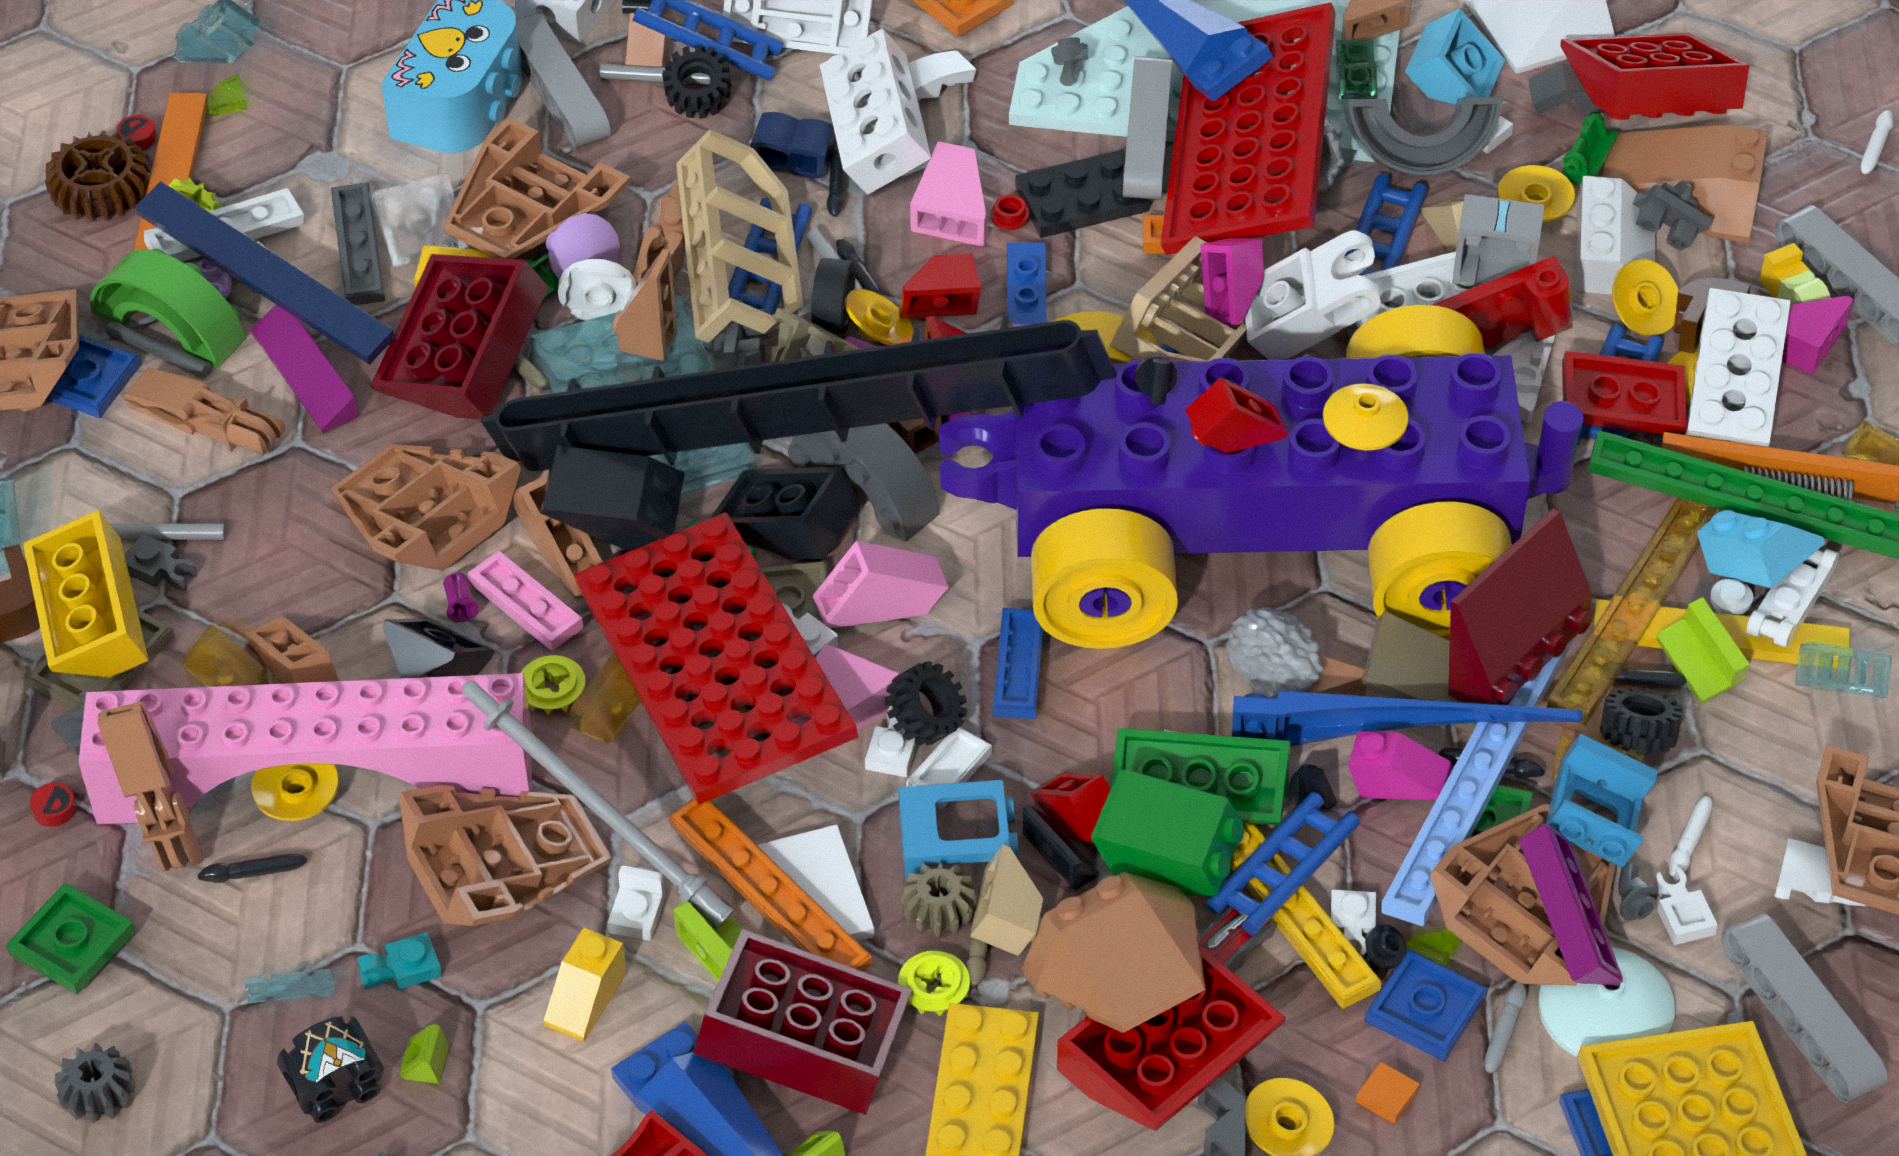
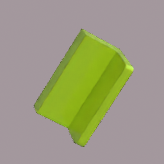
M1703 597L1688 604L1685 617L1682 620L1657 633L1656 640L1678 672L1684 675L1687 685L1700 703L1707 702L1745 680L1750 666L1749 662Z
M687 900L673 909L676 936L715 980L719 982L742 928L730 916L716 930Z

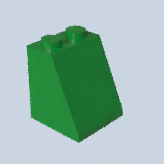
M1118 770L1091 839L1113 876L1125 872L1178 887L1185 895L1218 896L1223 880L1229 874L1230 862L1237 844L1243 838L1244 826L1228 798L1130 770Z

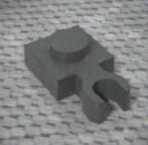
M144 534L137 539L125 554L129 576L155 587L162 579L170 582L172 587L183 591L187 589L185 578L180 575L190 574L193 577H197L195 564L188 559H179L177 548Z

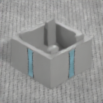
M1465 194L1452 284L1477 287L1536 263L1545 205Z

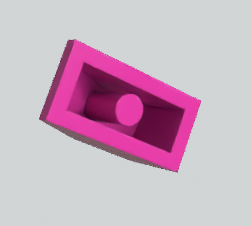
M1228 238L1201 244L1205 314L1223 324H1241L1264 280L1262 239Z
M1848 296L1793 304L1789 309L1782 361L1813 375L1847 327L1854 299Z
M1358 731L1348 763L1360 798L1437 800L1452 771L1451 761L1399 732Z

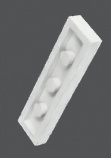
M288 188L209 211L241 233L246 234L252 240L301 226L304 223V214ZM157 227L144 231V242L149 250L160 249L181 262L200 256Z

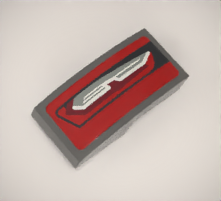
M1230 907L1199 935L1200 943L1198 944L1231 972H1234L1242 967L1249 951L1273 936L1277 926L1276 921L1271 918L1255 936H1252L1242 927V923L1248 916Z

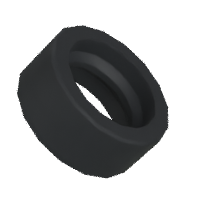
M821 258L817 266L812 292L811 323L832 334H846L851 318L845 308V298L852 290H855V266L853 261Z

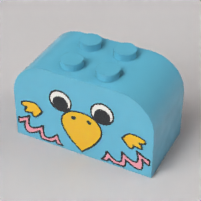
M500 0L436 1L381 83L389 137L391 139L444 153L463 152L476 147L486 139L496 122L499 123L502 120L505 108L510 100L517 97L523 78L516 17L513 10L506 3Z

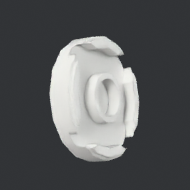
M586 259L573 263L563 271L558 285L559 301L563 307L565 304L570 308V313L579 319L594 323H608L614 321L619 310L623 311L630 295L637 287V283L630 271L618 263L604 259Z

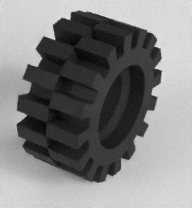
M695 45V52H690L689 46L682 48V56L676 51L672 54V61L667 59L665 70L662 73L668 104L670 107L674 106L675 112L680 115L685 109L686 117L693 118L694 112L699 113V119L706 118L705 111L707 110L713 116L718 113L717 105L723 109L727 105L726 98L730 99L732 94L729 65L727 61L724 62V56L720 52L715 56L714 49L711 47L707 48L706 53L703 52L702 45ZM695 73L707 74L712 79L711 84L701 90L687 89L684 87L683 81Z
M926 661L922 664L918 663L891 680L893 683L888 685L886 692L891 695L885 698V705L892 706L893 708L887 712L889 719L896 717L898 721L893 727L897 732L904 729L903 738L908 741L915 738V744L917 745L924 743L931 745L957 731V728L961 727L964 723V720L961 718L967 715V709L961 707V705L967 702L966 695L958 694V690L963 688L960 682L953 684L951 679L955 675L950 670L943 674L944 666L939 663L932 666L931 661ZM919 691L923 693L931 703L933 715L927 712V710L923 707L920 700Z
M1631 687L1630 691H1627L1625 688H1618L1617 692L1611 691L1605 698L1600 733H1602V737L1605 740L1610 739L1611 745L1617 746L1621 744L1622 750L1628 752L1633 748L1637 749V754H1644L1645 750H1649L1651 755L1658 754L1659 750L1666 753L1670 751V748L1674 749L1676 746L1683 714L1682 707L1677 705L1675 699L1666 700V694L1660 692L1655 695L1651 689L1646 688L1645 692H1641L1638 687Z

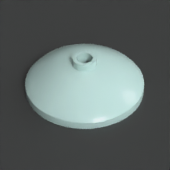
M1611 947L1623 976V982L1619 985L1577 983L1576 986L1541 985L1538 1008L1542 1023L1548 1034L1564 1050L1577 1057L1580 1046L1670 1033L1675 1017L1674 996L1667 980L1655 966L1639 955ZM1605 986L1613 987L1617 990H1608Z

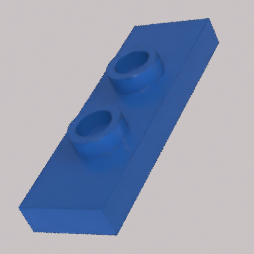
M1007 243V315L1012 324H1039L1047 322L1045 243Z
M1002 609L993 717L1036 719L1043 628L1036 620L1034 611L1031 609Z

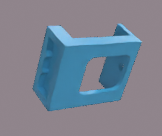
M1580 733L1560 760L1546 824L1563 834L1572 844L1623 868L1644 840V836L1636 833L1642 800L1655 784L1658 770ZM1572 793L1579 794L1612 810L1616 815V822L1614 823L1571 802Z
M1003 780L898 787L905 884L909 873L919 874V869L923 863L926 866L938 865L940 860L944 865L988 862L1002 844L1010 847L1016 857L1019 858L1017 832H1009L1008 823L1015 822L1013 797H1005ZM991 799L996 803L999 834L996 837L944 841L939 838L936 819L937 804L941 802Z

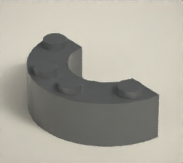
M1502 96L1457 98L1455 112L1447 125L1435 134L1419 136L1408 133L1396 124L1389 113L1387 99L1343 100L1345 119L1358 146L1379 165L1407 175H1436L1445 173L1471 160L1491 138L1498 123L1502 104Z
M886 423L850 428L846 442H841L834 430L798 435L790 443L789 457L799 468L841 467L851 480L858 484L868 496L879 525L885 531L896 534L905 542L940 514L934 487L923 465L906 442Z

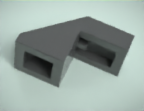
M1560 64L1528 79L1532 105L1539 114L1574 99L1586 116L1602 110L1593 105L1571 65Z
M1220 1077L1198 1095L1197 1104L1216 1120L1214 1124L1205 1130L1204 1155L1245 1156V1097L1223 1077Z

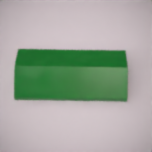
M1118 728L1110 790L1118 770H1130L1228 798L1238 817L1244 823L1280 825L1288 793L1291 744L1290 741Z

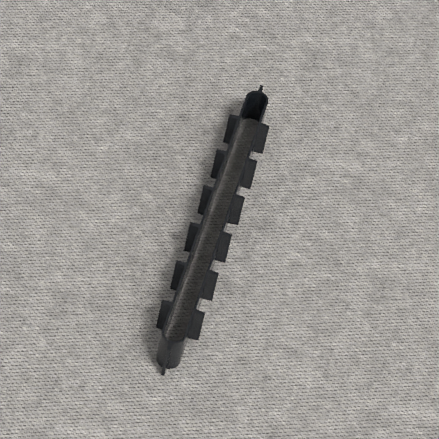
M1005 315L1002 318L1000 329L925 340L920 329L915 328L911 342L837 352L832 341H826L823 355L751 365L746 354L743 353L739 356L737 367L666 377L661 367L655 366L652 378L649 380L586 389L581 388L576 378H571L566 392L510 400L501 406L497 414L481 417V423L502 455L511 460L520 461L524 468L529 471L550 470L553 452L557 445L641 456L663 454L669 465L672 466L675 465L678 452L748 442L754 453L760 454L763 440L835 430L841 442H846L850 428L922 418L928 429L934 430L937 416L1012 406L1017 417L1023 418L1026 404L1088 395L1097 388L1100 381L1116 378L1117 372L1097 329L1081 330L1079 325L1071 320L1013 327L1009 316Z

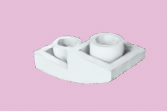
M957 50L932 54L908 63L917 101L922 100V98L939 97L942 84L954 86L956 83L973 82L976 68Z

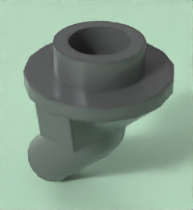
M1069 37L1058 40V45L1051 49L1054 64L1064 65L1060 76V82L1064 86H1071L1074 83L1079 62L1088 60V45L1080 43V38Z
M1626 863L1623 868L1621 867L1618 891L1622 897L1620 915L1628 921L1640 920L1651 914L1656 906L1657 889L1652 884L1644 883L1638 878L1639 869L1633 863Z

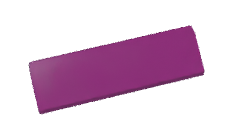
M275 305L251 328V333L322 433L358 417L354 395L298 318Z
M1544 823L1522 837L1520 845L1569 975L1576 983L1619 985L1623 982V976L1571 842L1556 829Z

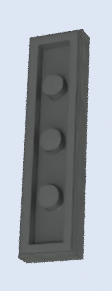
M369 182L331 187L345 299L354 305L385 301Z

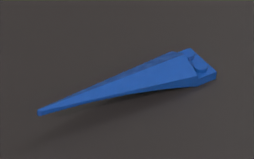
M1123 0L1168 56L1173 58L1172 61L1194 89L1213 102L1273 58L1268 46L1249 34L1246 27L1191 0Z
M1278 690V699L1268 698L1259 693L1234 696L1232 737L1290 741V747L1357 735L1358 731L1380 732L1423 726L1478 722L1582 721V710Z
M686 1021L611 1068L612 1079L641 1112L647 1114L650 1110H653L708 1156H783L725 1066L693 1054L698 1035Z

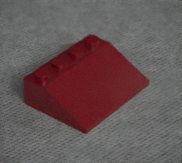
M431 254L395 331V339L389 344L370 387L374 391L457 418L481 420V417L491 415L548 286L525 260Z
M1552 509L1451 600L1449 696L1466 703L1508 705L1522 686L1528 681L1535 680L1542 668L1553 657H1559L1572 639L1578 634L1585 633L1593 619V613L1591 612L1592 592L1560 511Z
M742 929L705 1011L693 1054L867 1115L912 989Z

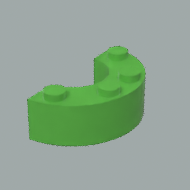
M160 249L134 250L129 252L94 287L91 293V313L109 321L115 320L124 325L137 311L148 313L160 320L175 334L186 353L209 362L216 368H219L246 339L240 322L242 319L241 314L203 277L201 270L192 263L186 262L184 264Z

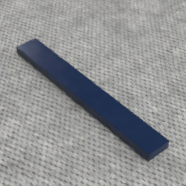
M162 181L134 207L138 216L370 365L395 339L393 329Z

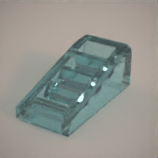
M1816 642L1804 643L1799 648L1795 684L1796 686L1886 698L1888 695L1892 655ZM1819 656H1821V658H1820V666H1819V674H1818V677H1817ZM1833 657L1838 658L1836 680L1831 679ZM1851 660H1856L1854 683L1849 682ZM1868 662L1874 663L1871 686L1865 685Z

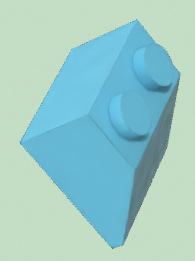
M1459 8L1426 24L1405 73L1428 98L1456 105L1457 98L1490 97L1505 59Z
M1723 510L1715 514L1707 524L1697 531L1709 573L1768 588H1773L1825 545L1822 536L1787 524L1735 513L1730 510Z

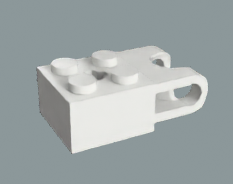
M1349 231L1312 251L1305 247L1265 269L1264 280L1245 315L1248 343L1268 360H1287L1375 312L1381 304L1379 287L1368 278L1359 275L1374 262L1375 255L1371 238L1359 231ZM1352 249H1360V250L1354 251L1353 253H1351V254L1345 256V253H1346L1347 251H1349V250H1352Z

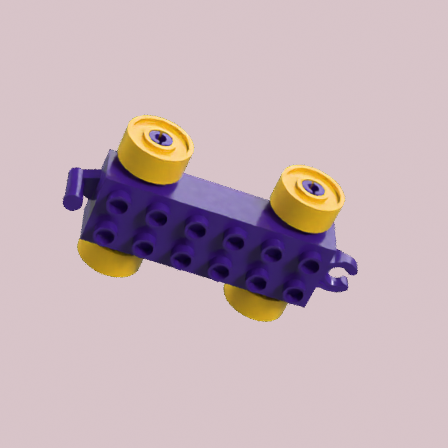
M1410 305L1388 310L1364 323L1351 337L1346 349L1345 359H1319L1317 357L1303 356L1293 360L1236 361L1230 358H1217L1211 361L1173 362L1177 369V382L1174 388L1167 393L1165 404L1149 402V396L1138 388L1135 381V371L1142 360H1135L1110 346L1124 316L1101 311L1065 315L1053 321L1071 320L1076 322L1081 330H1098L1117 372L1116 378L1100 381L1097 388L1088 395L1026 404L1023 418H1018L1013 409L1012 412L999 415L975 414L956 417L939 427V451L942 454L953 455L958 450L968 446L983 447L992 454V459L988 464L977 468L964 467L953 459L942 461L940 464V487L957 497L976 499L988 503H999L1016 510L1017 557H1031L1033 611L1040 626L1056 639L1074 646L1110 649L1144 641L1160 632L1172 620L1178 604L1174 554L1368 550L1373 606L1377 617L1379 618L1386 611L1450 641L1451 600L1521 538L1527 500L1545 493H1561L1569 487L1578 436L1582 430L1584 416L1582 411L1570 402H1552V405L1548 406L1544 411L1539 446L1524 442L1512 356L1485 355L1480 331L1470 319L1461 313L1440 306ZM1144 326L1135 333L1158 346L1154 336ZM1221 377L1274 403L1289 435L1283 440L1225 453L1210 445L1205 447L1193 437L1190 430L1192 424L1185 409ZM1373 384L1384 387L1395 393L1404 402L1408 411L1407 429L1396 443L1383 449L1364 451L1347 447L1336 441L1325 428L1323 411L1327 400L1337 390L1349 385Z

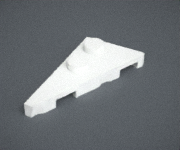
M1529 331L1513 339L1492 355L1512 356L1520 417L1526 423H1529L1532 419L1556 335L1536 342Z

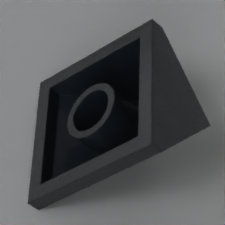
M427 618L385 619L382 626L401 679L478 675L491 660L495 651Z

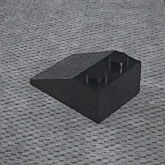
M557 445L553 452L540 513L630 552L674 534L685 472L649 456Z
M841 467L743 470L710 519L726 512L745 543L790 559L817 560L825 559L827 554L830 553L833 545L849 524L861 503Z

